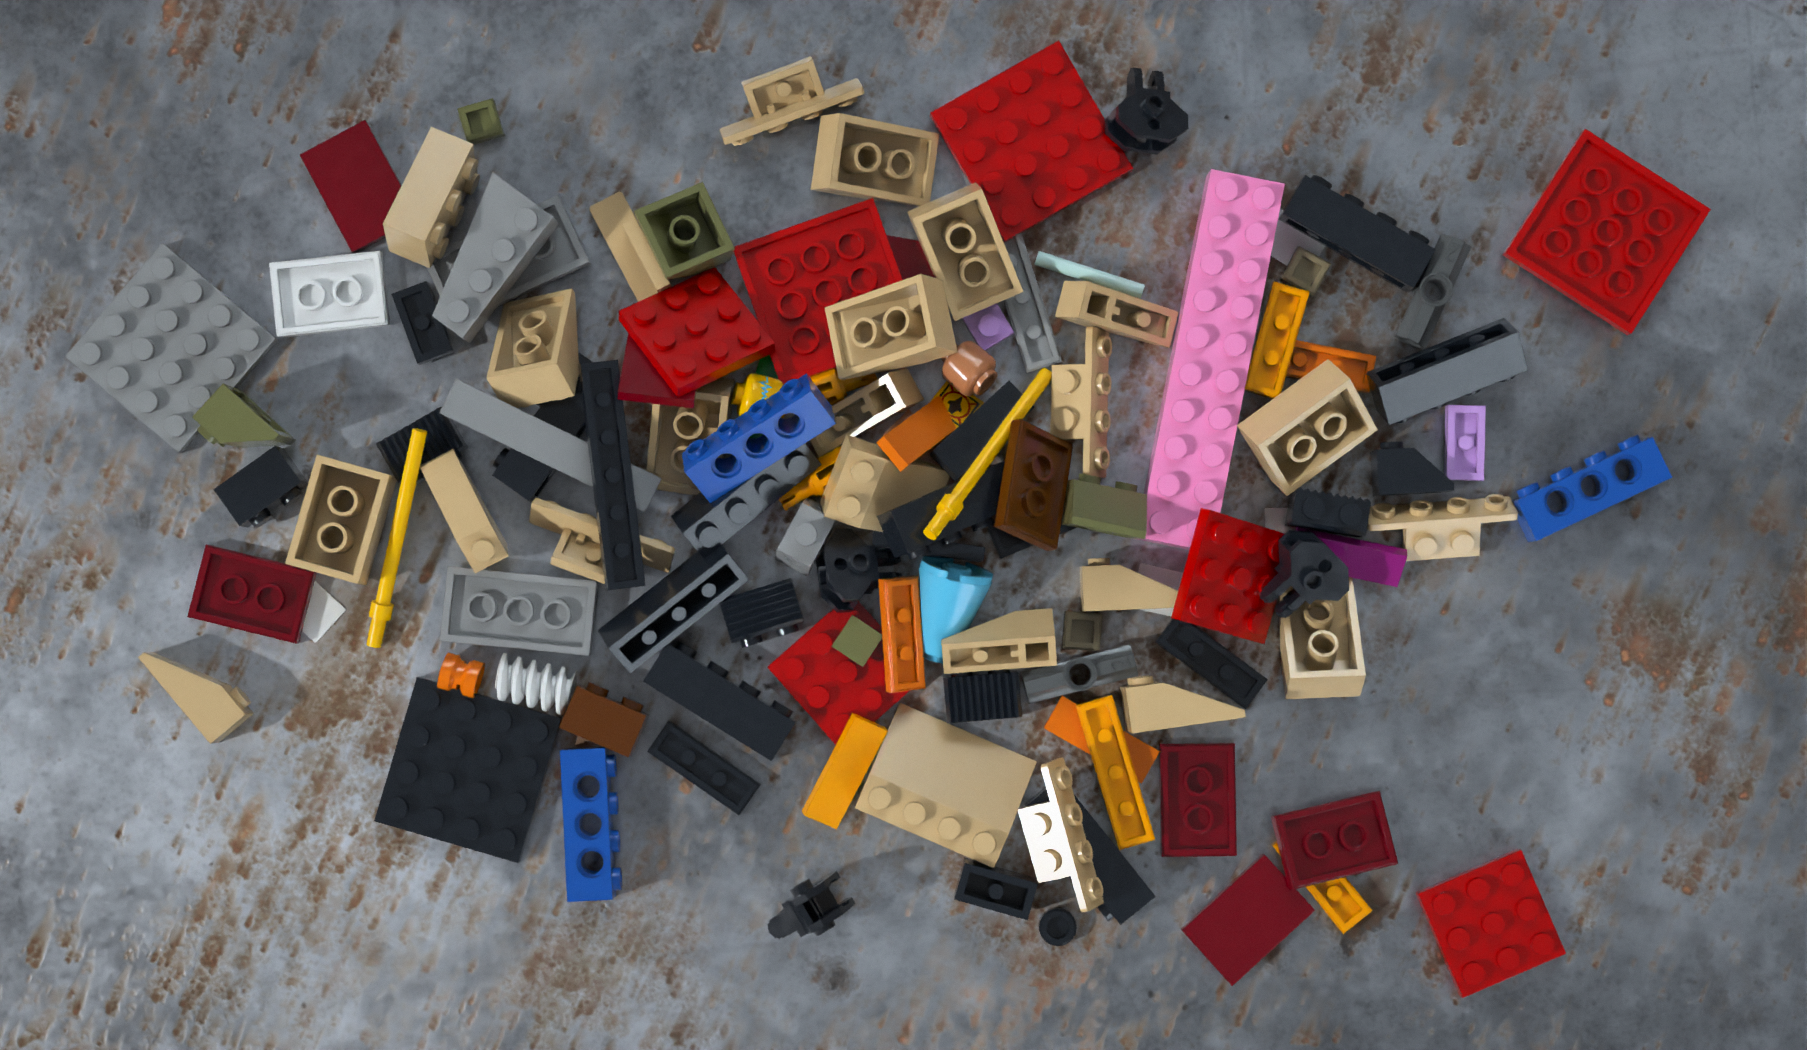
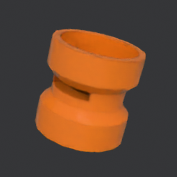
M448 652L439 672L437 688L446 691L460 688L463 696L475 698L474 693H478L483 679L485 663L472 660L466 664V661H463L460 655Z

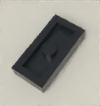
M424 281L391 294L417 364L421 365L455 352L445 325L432 316L437 303L429 282Z

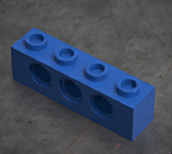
M807 373L799 379L789 380L781 387L780 391L766 400L756 401L747 412L734 420L725 421L713 434L703 440L699 439L692 442L682 453L684 472L709 503H712L835 425L836 421L832 406ZM787 413L795 414L791 418H780L781 416ZM753 434H763L759 438H749ZM722 454H732L728 458H718Z
M1637 434L1619 442L1617 445L1620 450L1607 456L1605 450L1585 458V467L1573 472L1571 466L1551 474L1550 477L1553 482L1539 487L1538 483L1534 482L1517 490L1516 492L1519 497L1512 500L1518 511L1517 520L1527 541H1538L1672 478L1654 438L1650 437L1641 440ZM1618 461L1625 462L1629 468V476L1625 481L1616 476L1615 466ZM1586 476L1593 479L1596 485L1595 493L1591 497L1585 495L1581 489V482ZM1552 492L1557 493L1562 499V507L1557 513L1550 510L1547 504V498Z
M605 747L560 750L567 902L613 900L616 897V890H622L621 867L615 868L614 852H620L619 830H613L612 816L618 815L619 812L618 793L611 792V777L617 776L616 755H610L609 749ZM586 775L594 776L599 781L600 789L595 796H588L581 789V781ZM587 813L596 814L601 819L602 826L598 833L592 834L584 829L582 821ZM595 851L602 856L603 867L601 870L592 871L586 867L584 858L587 852Z

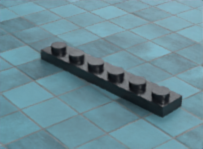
M618 360L578 364L605 589L609 591L646 586L623 400H618L620 382Z

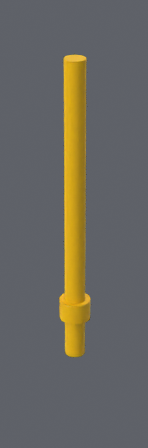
M1042 368L953 491L943 496L936 506L937 513L923 530L927 538L936 540L948 522L955 520L964 508L963 501L1008 441L1011 421L1023 420L1050 383L1052 377L1050 370Z
M412 428L376 600L371 601L369 617L372 619L366 645L373 648H381L386 622L390 621L394 604L391 603L427 436V431L423 429Z

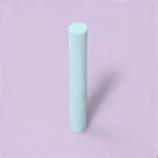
M1041 251L1038 252L1034 264L1141 299L1145 287L1144 284Z

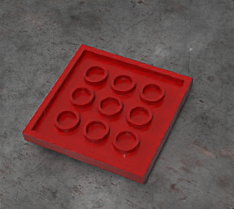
M1059 40L930 112L931 119L970 184L976 182L982 188L1004 243L1133 169L1124 151L1105 134V119Z
M1584 129L1502 255L1624 334L1630 335L1711 209L1592 132Z
M873 198L734 247V254L757 320L775 342V352L770 354L778 379L782 381L783 385L789 380L799 379L806 373L809 377L832 369H837L825 307L902 281Z

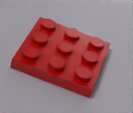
M715 267L619 310L620 323L677 398L775 352V342Z
M1201 508L1171 618L1265 645L1276 600L1271 603H1265L1260 598V592L1278 574L1274 569L1279 564L1278 540L1285 533Z
M858 602L852 612L837 613L832 609L767 667L835 745L852 713L875 722L909 692H886L882 639L863 667L832 647L852 615L882 634V627L860 602Z
M1515 849L1415 892L1457 991L1462 998L1566 954L1521 849Z

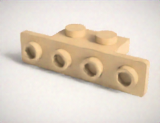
M810 56L742 81L741 83L753 116L722 127L719 131L725 145L730 143L734 146L742 145L751 141L754 138V134L765 130L768 133L780 131L788 126V122L800 117L803 120H809L818 117L823 113V109L836 104L837 107L851 105L858 100L857 96L863 95L865 92L858 78L823 90L813 59Z
M617 192L590 206L589 210L638 302L672 287L669 279H665L652 249L622 192Z
M1086 327L1085 364L1052 365L1050 433L1063 440H1083V474L1106 478V469L1110 463V454L1107 449V432L1111 425V418L1108 412V394L1111 391V378L1108 374L1109 357L1112 353V341L1109 337V332L1098 327Z
M1499 494L1476 499L1454 497L1448 501L1437 502L1416 500L1410 504L1398 505L1378 503L1370 507L1367 529L1368 531L1403 529L1402 548L1407 549L1408 556L1406 561L1480 556L1481 523L1515 521L1518 519V511L1511 497Z
M534 498L531 504L529 522L561 534L551 557V565L605 584L597 519L590 514L578 513L564 508L554 501ZM639 535L643 564L668 573L672 566L675 548L667 545L662 540L650 539Z
M1061 757L1041 764V771L1050 801L1025 806L1018 809L1038 883L1071 876L1079 908L1083 913L1103 904V886L1096 875L1093 865L1092 846L1086 840L1082 825V810L1074 797L1072 774L1066 766L1064 758Z

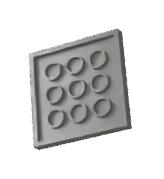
M161 243L65 357L177 452L183 453L199 434L197 428L200 424L192 416L223 383L238 388L277 343L278 339L172 249Z

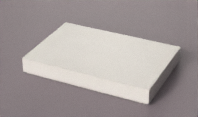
M372 251L269 263L277 337L284 338L390 326L383 252Z

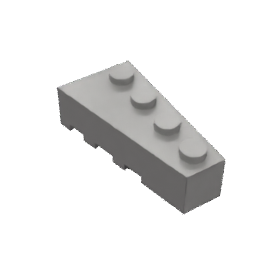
M492 172L432 316L470 344L557 228L559 223L556 219Z

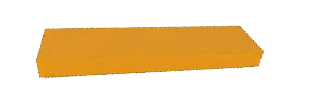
M1112 694L1077 704L1076 709L1118 849L1122 850L1155 840Z

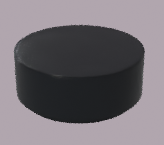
M1060 907L1050 908L1045 911L1040 917L1038 925L1039 932L1044 941L1053 946L1068 944L1074 938L1077 930L1073 915L1068 910Z

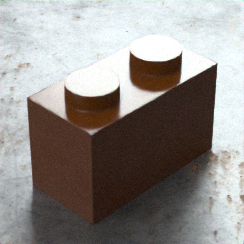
M589 682L587 687L577 686L559 728L626 757L632 756L650 715L642 711L644 705L624 696L621 702L607 696L610 690L592 682Z

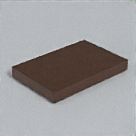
M1022 419L1011 421L994 527L1046 551L1057 550L1073 444Z

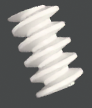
M503 653L495 680L498 700L505 701L511 693L513 704H520L526 696L527 706L534 708L541 699L542 711H549L555 703L557 714L563 715L574 694L578 671H575L571 679H567L566 667H561L556 676L552 675L551 664L547 663L542 672H538L536 660H532L527 669L523 668L522 657L520 656L516 658L512 665H508L507 653Z

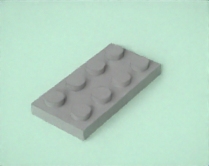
M558 195L537 205L552 215L559 225L498 307L591 264ZM465 238L448 245L441 259L435 258L431 268L427 267L440 296Z
M447 566L439 641L591 656L598 581L481 570L474 573L471 568Z

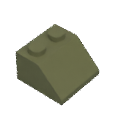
M703 182L634 210V214L666 280L697 275L731 260L735 248Z
M224 383L192 416L200 424L197 431L210 443H218L222 447L225 445L237 448L292 445L296 440L242 390Z
M1079 474L1078 480H1068L1061 521L1062 525L1129 539H1145L1147 532V494L1138 493L1137 485L1116 481L1115 488L1100 485V477Z

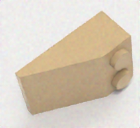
M842 113L822 115L811 190L862 199L873 198L876 201L912 206H922L929 203L939 133Z
M976 182L907 212L935 278L943 280L948 308L954 321L1023 292L983 190Z
M919 274L825 307L838 378L840 380L923 364L958 352L943 280Z
M571 288L504 304L487 373V380L497 398L516 408H524L534 404L563 400L575 396L579 376V353L574 290Z
M721 377L698 388L694 408L652 404L646 471L661 478L656 490L689 495H698L700 493V490L684 472L682 453L692 442L705 439L716 432L722 423L731 419L733 406L731 398L735 379ZM722 454L718 458H725L726 454Z
M846 434L820 500V505L824 517L857 528L883 532L877 518L878 515L946 486L950 476L941 466L921 459H917L900 472L877 444Z
M1349 577V591L1339 601L1315 600L1311 605L1305 601L1289 617H1279L1281 668L1285 699L1355 697L1361 695L1366 672L1353 578ZM1292 586L1278 597V603L1293 588Z
M1150 675L1128 678V685L1119 686L1125 729L1132 734L1246 717L1244 709L1163 682L1154 681L1153 676Z

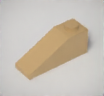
M1064 281L1055 317L1084 327H1098L1111 334L1170 348L1179 312L1089 281Z
M905 367L887 373L833 405L832 410L836 424L810 440L818 456L821 457L841 446L846 434L857 438L922 402L924 398L908 368Z
M454 448L421 465L420 469L474 573L508 557V544Z
M1110 558L1088 559V566L1079 567L1081 612L1174 608L1178 594L1177 590L1124 566L1110 565Z
M1052 608L1014 611L941 640L944 674L1057 666Z
M144 652L138 657L210 744L221 742L254 714L248 707L251 704L250 699L237 686L232 688L231 685L155 652Z

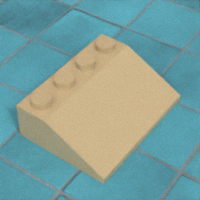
M899 702L888 732L856 802L855 809L994 868L1009 835L1037 761Z

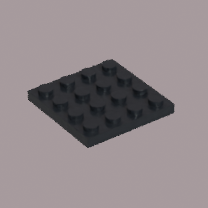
M417 677L374 821L519 863L562 718L478 693H474L475 698L463 696L460 688L446 691L437 688V681Z

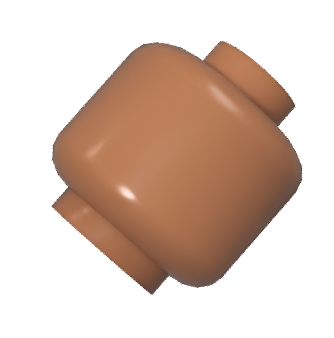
M966 341L960 345L956 344L958 352L941 359L944 362L942 368L943 379L965 396H972L974 394L980 396L984 394L997 378L994 357L973 341Z

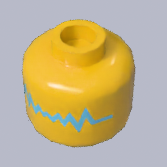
M750 373L746 376L743 383L736 382L731 404L737 405V414L741 416L756 401L766 400L780 391L783 383L777 378Z

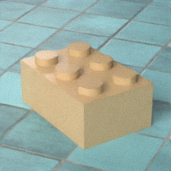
M434 127L430 128L383 222L389 252L428 268H431L435 258L441 259L449 242V238H446L451 226L457 227L463 216L464 206H462V203L467 194L472 195L475 192L479 183L480 174H477L478 160L475 159L472 143Z
M1329 359L1237 425L1265 475L1286 496L1290 495L1378 430L1351 379Z
M316 455L285 564L348 582L367 585L397 482L395 477Z

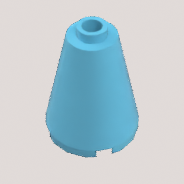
M931 555L923 556L919 564L923 657L932 662L943 663L941 640L969 629L992 585L993 573L969 562H966L964 566L953 563V558Z

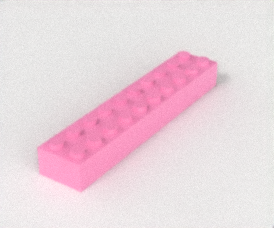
M1211 169L1206 176L1144 494H1147V532L1145 539L1138 540L1190 550L1200 509L1221 512L1285 186L1284 183Z

